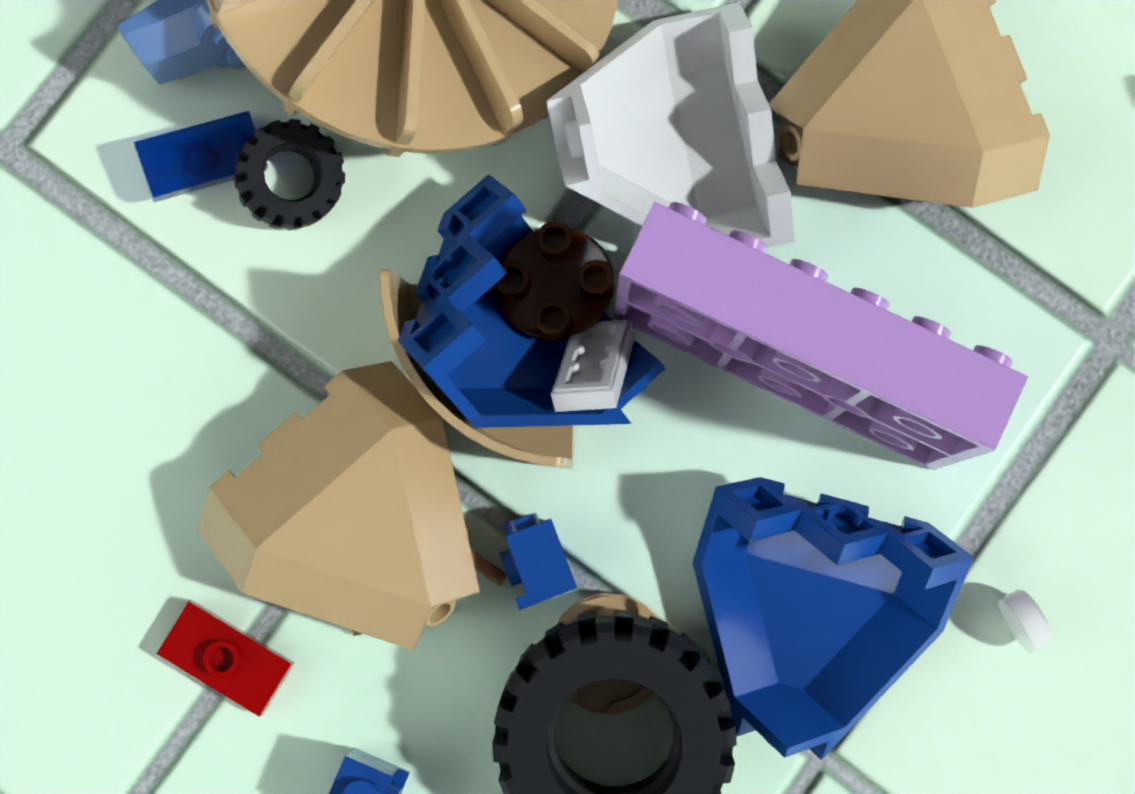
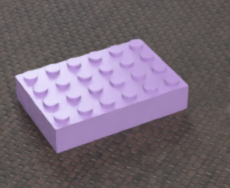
M654 201L619 274L613 319L631 320L633 328L932 470L996 450L1029 377L1011 368L1013 360L1010 357L990 347L976 345L971 350L949 339L951 331L948 328L928 318L914 316L911 322L888 311L890 304L886 299L871 291L854 287L851 293L834 286L826 282L828 274L824 270L809 262L792 259L790 264H787L765 253L768 248L766 244L754 236L737 230H732L728 236L705 225L707 218L692 207L678 202H671L669 207H666Z

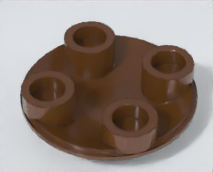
M553 221L544 224L539 230L524 236L507 251L500 263L507 274L495 284L499 305L507 319L516 328L539 339L562 340L571 338V335L574 336L587 331L602 318L612 300L615 281L611 261L598 242L585 233L570 229L562 222Z

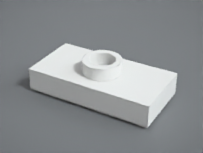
M631 320L597 322L587 331L574 336L571 335L551 392L555 412L611 409L617 407L635 340Z

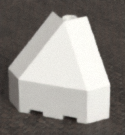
M740 2L653 20L546 101L563 182L568 188L643 226L654 201L666 207H669L671 202H678L702 213L707 218L706 226L728 236L732 230L741 231L761 240L767 247L795 242L791 193L776 161L771 107L758 82L753 30Z

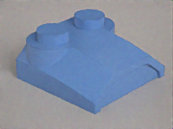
M157 0L116 25L142 65L159 85L189 76L215 64L220 67L231 66L233 69L246 67L226 41L222 32L214 29L209 19L210 10L206 0Z

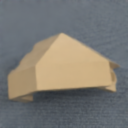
M857 0L769 103L771 110L783 117L782 130L779 136L778 157L798 169L796 184L969 208L1037 191L1050 133L1042 113L1032 115L1020 85L1028 80L1011 36L1000 35L990 10V6L997 1Z
M392 361L342 370L323 387L329 393V396L304 418H301L294 412L258 443L257 446L263 453L241 473L235 476L228 470L211 484L197 532L243 594L415 651L425 625L432 627L442 623L454 611L456 600L479 593L480 590L443 419L426 402Z

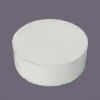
M1017 589L998 600V606L1004 621L1016 640L1026 651L1034 653L1052 642L1053 634L1051 627L1040 607L1027 592Z

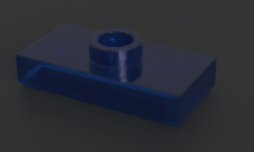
M249 111L134 142V149L153 203L234 180L238 155L245 142L256 131ZM266 163V166H265V170H264V171H267V167H268V164H267V163Z

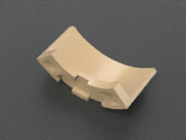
M380 269L382 309L391 343L400 364L426 402L446 422L468 438L490 450L513 459L538 465L573 469L575 425L475 428L461 414L398 342L404 322L416 319L421 301L415 295L418 284H409L391 269Z

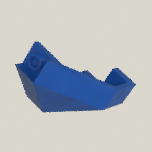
M488 174L443 213L437 230L443 237L439 254L427 258L415 291V295L421 301L416 319L404 322L398 342L475 428L632 424L621 408L643 392L648 384L666 369L659 359L635 340L616 408L555 412L551 392L569 338L545 340L530 336L516 328L507 319L499 305L495 284L507 274L500 263L507 251L518 240L533 231L521 216L527 210L517 196ZM605 312L598 322L614 320Z
M763 477L716 486L692 564L722 682L731 706L736 737L756 730L784 758L810 749L822 760L944 631L974 557L929 522L904 516L901 526L869 518V506L820 493L817 503L783 494L785 483Z

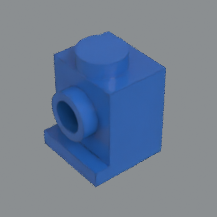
M533 513L502 525L510 548L499 552L511 586L523 583L526 595L515 598L519 610L577 589L552 519L540 523L537 514Z
M355 748L345 755L329 794H401L410 771Z

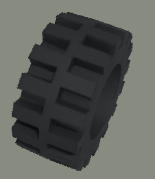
M290 119L288 122L276 120L263 128L260 127L243 145L235 165V189H238L239 200L243 207H247L252 213L251 216L258 222L261 220L269 224L268 227L275 229L299 230L321 220L338 202L342 194V185L345 183V172L342 171L344 160L341 152H336L333 146L335 144L334 140L329 135L327 137L319 132L320 128L312 123L309 126L301 124L299 119ZM292 151L307 159L314 174V182L310 192L304 197L294 200L280 198L274 194L265 182L264 174L266 163L271 156L279 152Z

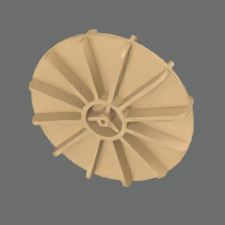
M206 0L210 10L209 19L214 29L222 32L226 41L244 65L262 84L285 102L282 107L285 112L291 116L299 112L311 121L341 136L370 146L384 148L387 156L400 157L403 152L422 154L456 153L483 148L489 145L496 146L539 123L549 116L546 101L596 63L612 28L618 0Z

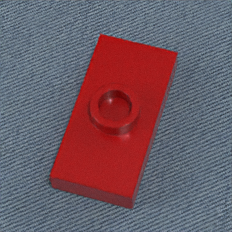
M188 601L156 653L259 717L264 715L295 662L195 601Z

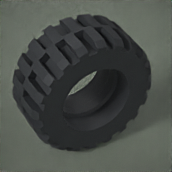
M615 610V615L597 616V612L593 611L578 615V621L566 626L560 622L547 630L545 637L536 645L532 643L520 656L517 666L508 677L497 707L492 749L493 762L499 763L501 770L498 782L503 794H721L723 783H731L735 767L732 752L733 746H736L737 742L731 706L716 669L710 659H706L700 653L697 644L686 634L681 633L678 635L668 628L667 622L651 615L649 620L633 617V611ZM606 679L628 680L649 688L662 700L673 723V743L668 758L652 775L630 785L604 786L580 777L562 760L555 740V724L558 714L570 695L589 683Z

